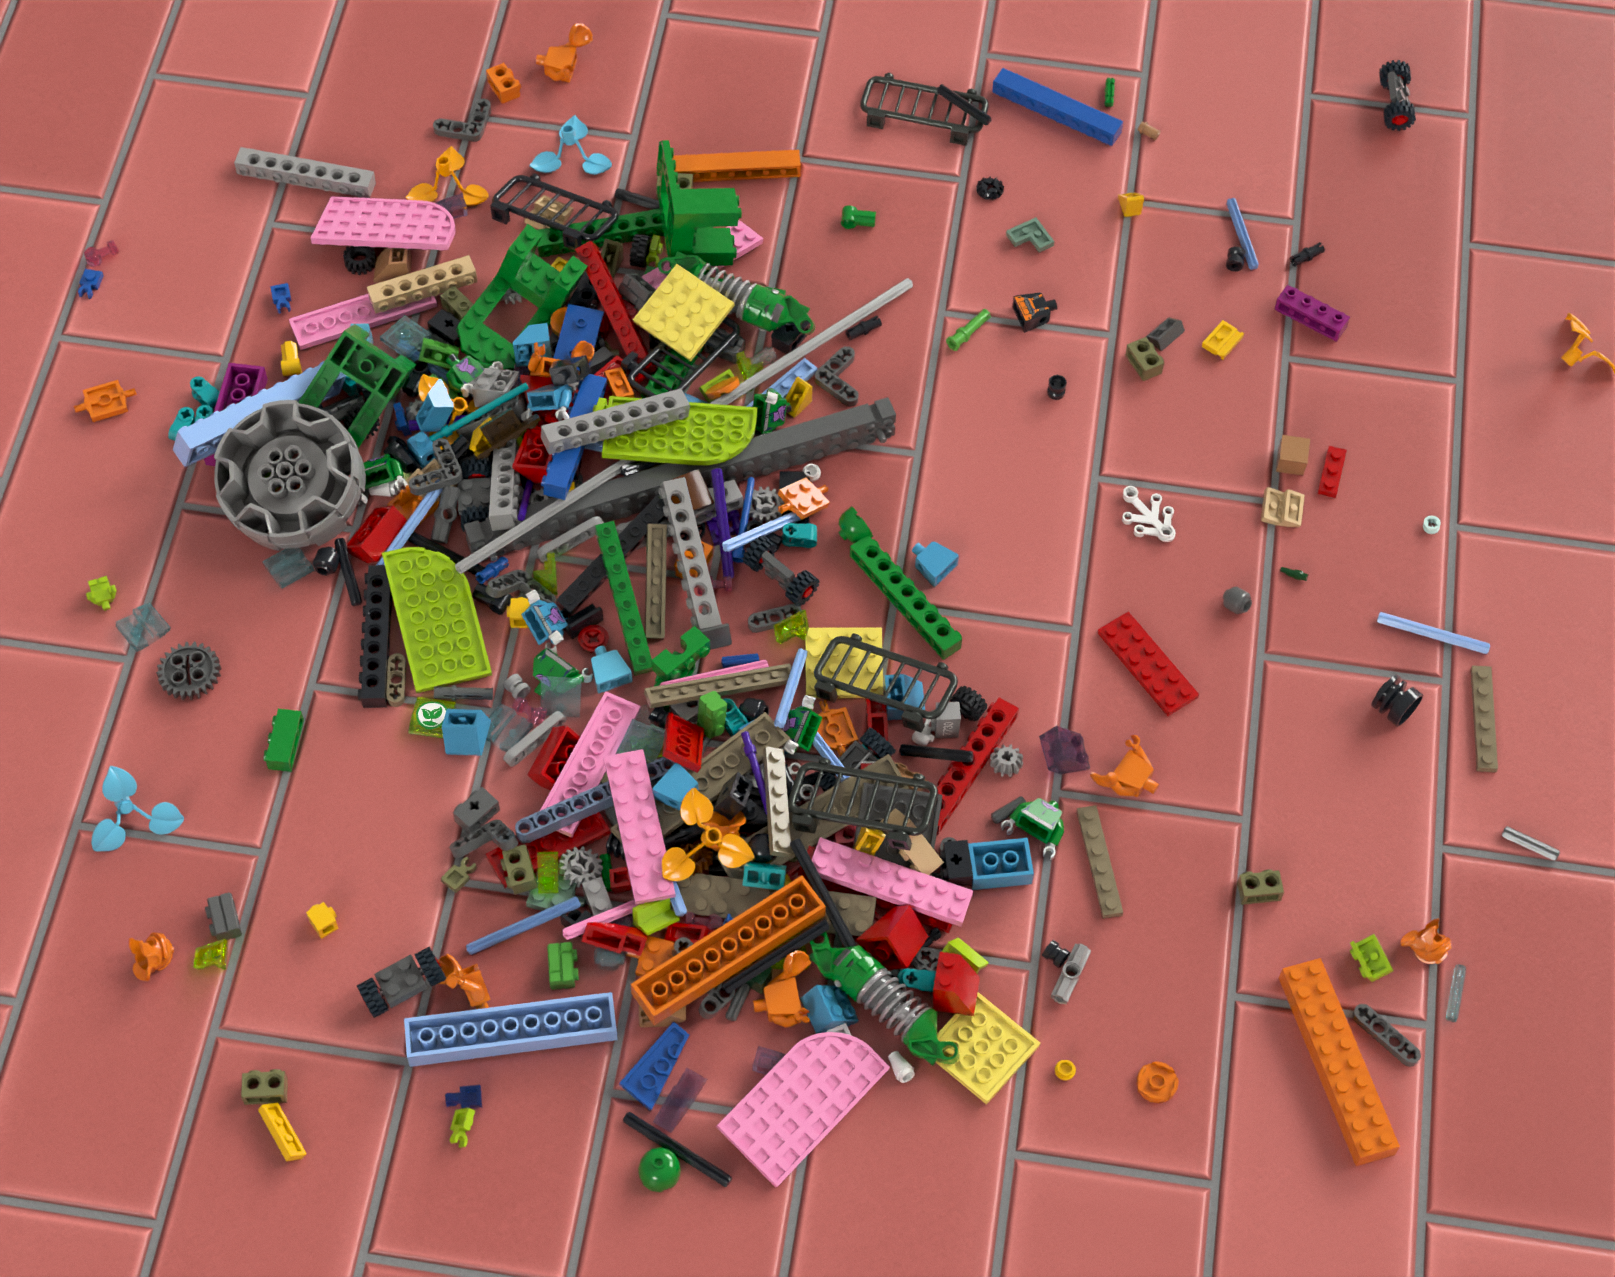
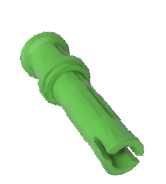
M983 309L964 327L958 328L953 336H949L946 339L949 348L957 351L963 342H967L970 339V335L991 318L990 312Z

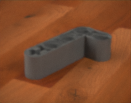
M519 394L455 431L458 436L463 435L468 441H471L473 431L488 417L493 419L509 408H512L519 421L522 422L521 414L527 411V403L522 395Z
M688 938L677 939L672 948L673 957L682 952L678 950L679 947L687 949L693 943ZM722 983L707 992L709 995L703 999L699 1006L700 1015L705 1019L715 1017L730 1003L734 997L735 990L728 993V998L720 996L719 991L724 990ZM704 1005H713L714 1011H707Z

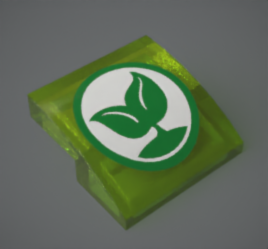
M417 697L408 733L443 738L442 724L446 710L456 709V702Z

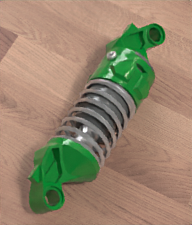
M677 251L675 257L662 258L658 262L659 271L667 276L676 264L680 265L734 302L735 306L729 312V315L735 313L737 318L740 317L741 320L759 327L761 331L771 332L792 322L804 335H810L815 331V324L808 315L810 308L800 304L791 295L785 296L776 289L771 290L757 283L751 285L749 280L743 282L741 277L735 279L733 273L727 275L725 270L719 272L718 267L711 269L710 263L703 261L697 255H685ZM670 262L671 269L664 271L665 263ZM716 270V276L713 279L710 276ZM724 273L723 281H718V278ZM804 322H810L811 326L807 331L802 330Z
M826 932L819 935L824 937L822 943H814L815 939L810 941L813 952L809 955V959L818 966L823 977L833 981L838 988L840 987L857 1003H864V1009H871L872 1016L880 1014L879 1022H884L890 1018L886 1025L887 1029H891L899 1022L894 1030V1035H899L903 1032L901 1042L908 1047L913 1056L925 1059L932 1066L936 1062L954 1064L958 1061L960 1054L956 1044L950 1041H939L937 1038V1011L932 1007H928L927 1003L921 1004V998L914 997L911 990L906 991V985L899 984L898 978H891V972L887 971L886 967L877 961L870 952H867L860 945L832 948ZM910 994V998L906 1002V995ZM917 1000V1006L911 1009V1003ZM925 1007L922 1011H920V1012L917 1014V1012L919 1011L920 1008ZM947 1049L955 1050L952 1057L944 1056V1052Z

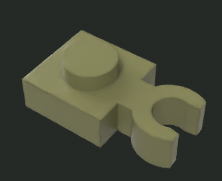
M465 857L462 859L459 868L454 864L441 877V882L457 893L470 880L467 874L475 872L477 866L473 863L472 866L467 867L466 864L469 863V858Z

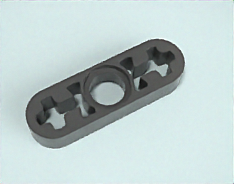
M790 604L751 614L748 618V628L750 631L758 633L798 623L802 618L801 607ZM794 611L796 616H793L790 612ZM772 615H778L780 620L773 622L769 618Z

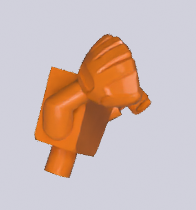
M573 24L569 32V42L561 46L549 47L546 56L538 54L536 64L543 65L545 75L555 82L562 80L570 83L578 59L577 48L593 41L591 30L584 24Z
M580 341L574 347L571 358L586 355L589 363L594 356V347L586 341ZM538 342L534 343V353L528 363L530 375L551 378L549 368L554 361H559V359L541 357L545 355V344L543 343L542 346L538 347Z
M1131 735L1133 743L1130 739L1125 741L1126 746L1133 749H1129L1114 772H1109L1103 776L1094 772L1090 773V777L1097 785L1110 787L1118 796L1139 797L1144 789L1154 794L1159 787L1158 783L1151 780L1154 769L1144 750L1139 745L1140 738L1137 735Z
M796 950L786 956L783 964L784 971L763 988L764 999L753 1000L755 1013L766 1011L768 1021L785 1028L799 1024L801 1021L804 1023L810 1021V1018L804 1016L810 1013V1011L801 1008L796 980L793 977L800 974L811 964L808 954L804 951Z
M450 954L441 956L438 961L446 980L438 984H447L453 989L459 984L460 988L465 990L471 1007L475 1006L476 1009L489 1008L487 1001L491 999L478 964L462 969L460 964Z

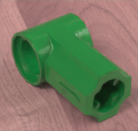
M851 205L844 206L842 209L841 226L846 229H852L856 226L875 227L876 212L857 210L856 207Z

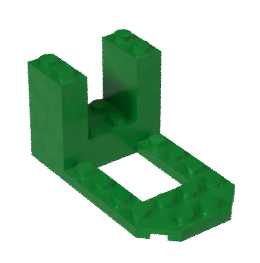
M669 140L660 141L656 167L657 176H660L657 196L667 256L675 257L678 251L685 255H697L703 261L710 263V266H733V260L737 258V249L733 247L735 240L734 235H731L730 228L697 227L738 226V220L742 218V210L738 208L739 195H736L735 188L680 189V185L676 184L678 183V173L674 172L676 170V161L672 160L674 150L670 148Z
M527 224L508 249L497 275L457 325L456 329L460 339L461 352L483 363L493 364L499 361L503 364V370H516L518 367H516L513 343H510L483 324L511 288L539 308L521 333L529 325L547 323L549 327L551 316L556 310L564 307L573 295L587 265L572 256L561 272H559L534 254L543 234Z
M353 324L343 331L298 403L318 408L340 372L372 392L348 429L359 449L388 402L399 393L417 364L403 355L398 356L396 359L392 358L367 341L370 333Z

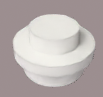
M815 464L806 465L802 471L810 478V482L818 480L821 475L820 468Z

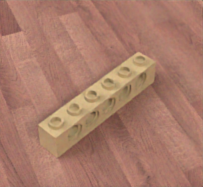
M468 255L367 286V291L376 314L420 301L424 298L436 296L446 292L453 286L460 288L478 281L476 270Z

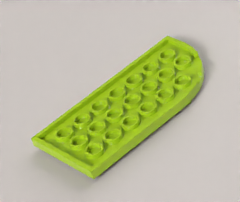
M609 396L608 408L643 398ZM689 402V417L605 439L603 441L602 458L685 465H713L725 462L741 453L751 442L756 428L757 407Z
M407 547L383 552L382 557L416 694L433 690L434 686L446 687L492 676L470 586L465 574L458 573L455 563L448 556L438 551L426 550L423 547Z

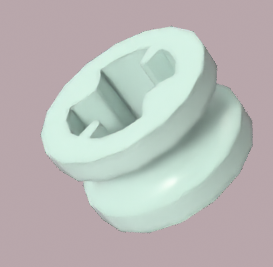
M1436 516L1426 517L1423 523L1424 531L1429 534L1437 533L1441 524L1440 519ZM1434 523L1435 527H1433V525L1432 527L1428 526V524Z

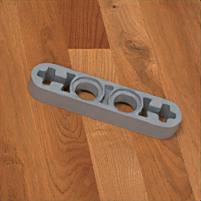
M593 517L541 546L537 550L540 561L549 562L595 536V525L604 523L601 517Z
M560 711L554 712L509 749L504 755L503 760L510 767L517 765L546 741L553 727L563 726L567 720L566 716Z

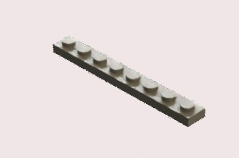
M789 663L645 688L644 695L649 708L696 701L699 700L700 696L712 691H716L720 696L782 686L787 684L792 667Z

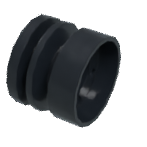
M1396 674L1380 687L1371 706L1374 709L1379 708V713L1381 714L1390 709L1387 719L1398 727L1416 710L1423 699V694L1414 687L1404 691L1407 682L1405 680L1400 682L1401 677Z

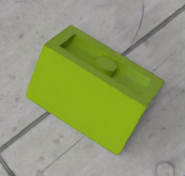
M670 898L639 904L632 908L633 925L646 935L655 933L680 920V916H676L675 912L671 910Z
M960 938L949 941L942 950V952L960 954L977 974L980 969L986 967L989 963Z

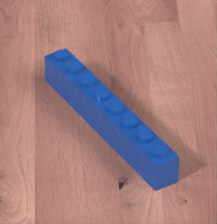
M1002 68L993 81L992 93L1110 146H1113L1122 133L1123 121L1005 68Z
M589 374L579 381V392L574 394L573 407L570 406L568 410L570 418L593 412V407L597 405L598 399L603 398L605 395L607 378ZM586 445L552 454L553 460L552 462L549 461L547 465V476L544 475L541 486L544 487L543 495L566 500Z

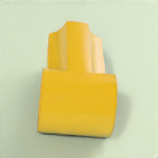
M285 341L281 345L283 377L302 374L297 344L292 341Z

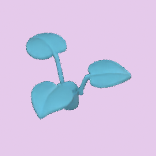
M574 115L560 129L559 136L561 139L558 154L556 155L550 151L542 152L534 158L530 167L542 173L556 171L562 165L559 158L561 157L564 143L566 145L577 144L585 160L582 165L583 170L588 174L603 173L612 167V163L609 158L599 153H594L589 158L586 157L578 140L588 134V128Z
M110 766L102 785V792L106 799L114 802L117 808V820L114 823L111 819H105L98 823L92 834V848L94 851H112L119 848L124 843L126 837L125 830L119 826L121 814H128L132 810L137 811L147 819H151L149 829L153 833L160 835L176 830L184 821V816L176 806L168 802L157 804L152 809V816L139 809L129 798V796L135 794L137 789V783L133 776L121 768Z

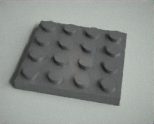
M863 782L858 818L860 819L865 817L875 784ZM878 786L868 820L880 822L884 819L894 787ZM898 788L891 812L896 808L906 815L913 790ZM917 791L909 816V819L916 827L920 826L930 796L929 792ZM938 794L930 824L922 834L933 849L935 847L943 795ZM856 826L853 849L861 830L859 826ZM885 834V839L874 856L910 868L909 866L911 865L908 860L905 861L898 853L899 849L890 847L887 835Z

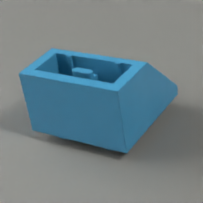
M547 323L529 325L513 341L516 367L528 366L529 360L534 353V343L538 342V347L542 346L543 343L545 344V355L541 357L552 358Z
M438 379L428 392L415 417L421 432L440 431L454 409V404L442 379Z
M900 674L887 698L901 702L913 678ZM884 675V694L895 675ZM917 680L905 704L918 708L924 698L922 682ZM886 705L887 720H902L901 716L904 711Z
M446 710L442 724L446 754L482 756L491 720L482 710Z
M816 985L800 998L804 1008L810 1011L807 1015L816 1034L827 1032V1030L845 1023L848 1027L859 1022L856 1011L852 1007L847 994L840 987Z

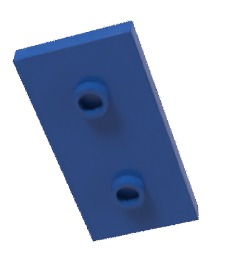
M568 304L554 359L564 360L571 358L574 347L580 341H586L595 348L604 311Z

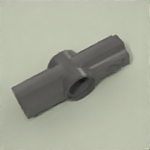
M448 486L442 490L439 506L434 512L435 522L430 538L434 542L447 544L452 522L457 516L456 506L460 494V489L457 487ZM444 510H445V511L447 512V514H448L447 519H445L444 516H443V511H444Z

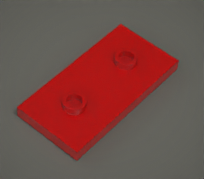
M669 712L666 717L662 756L698 773L702 761L704 728Z

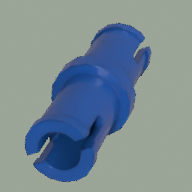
M502 556L494 563L487 564L485 569L476 573L475 577H478L476 580L480 584H484L490 578H495L499 575L500 571L509 566V561Z

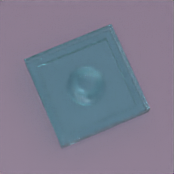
M404 315L380 336V341L400 355L409 358L421 347L423 337L430 339L432 336L430 332Z

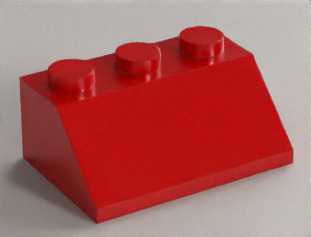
M541 426L526 430L512 465L514 470L534 483H541L543 476H547L548 462L553 460L552 454H548L541 439Z
M393 505L375 508L346 543L349 554L365 563L378 562L382 557V553L390 546L408 520Z
M567 725L553 727L527 776L540 787L551 791L580 736Z

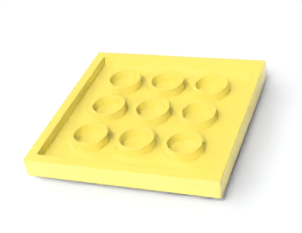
M676 264L633 318V322L689 361H692L735 304Z
M805 628V650L808 652L806 657V695L819 698L814 688L817 683L814 677V669L832 639L838 636L850 638L855 633L862 637L861 642L882 648V628ZM838 644L821 672L823 676L833 677L849 645ZM853 647L835 680L849 684L867 651ZM870 653L852 686L866 690L883 657ZM883 668L870 692L884 695ZM836 688L838 698H863Z
M978 993L974 1016L955 1014L937 1033L939 1041H950L956 1044L960 1054L958 1061L954 1064L936 1063L987 1105L1039 1048L1040 1042ZM947 1049L944 1052V1056L952 1057L955 1050Z

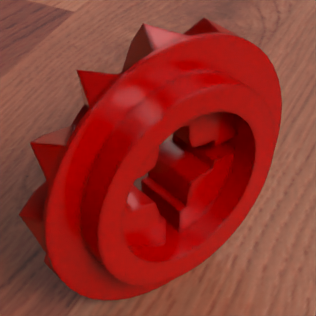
M589 625L580 631L578 642L584 651L587 650L592 653L599 646H605L606 648L607 643H609V635L603 627ZM595 637H597L598 642H590V638L594 639Z

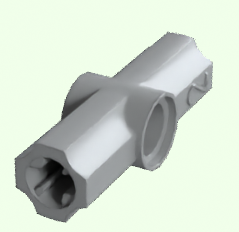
M1075 943L1050 996L1055 1002L1067 1004L1090 956L1091 950L1087 946ZM1071 971L1075 973V976H1069L1066 972Z

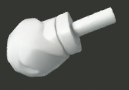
M926 719L922 733L918 731L913 733L912 740L914 743L920 746H927L929 742H933L935 736L931 734V727H929L931 719Z

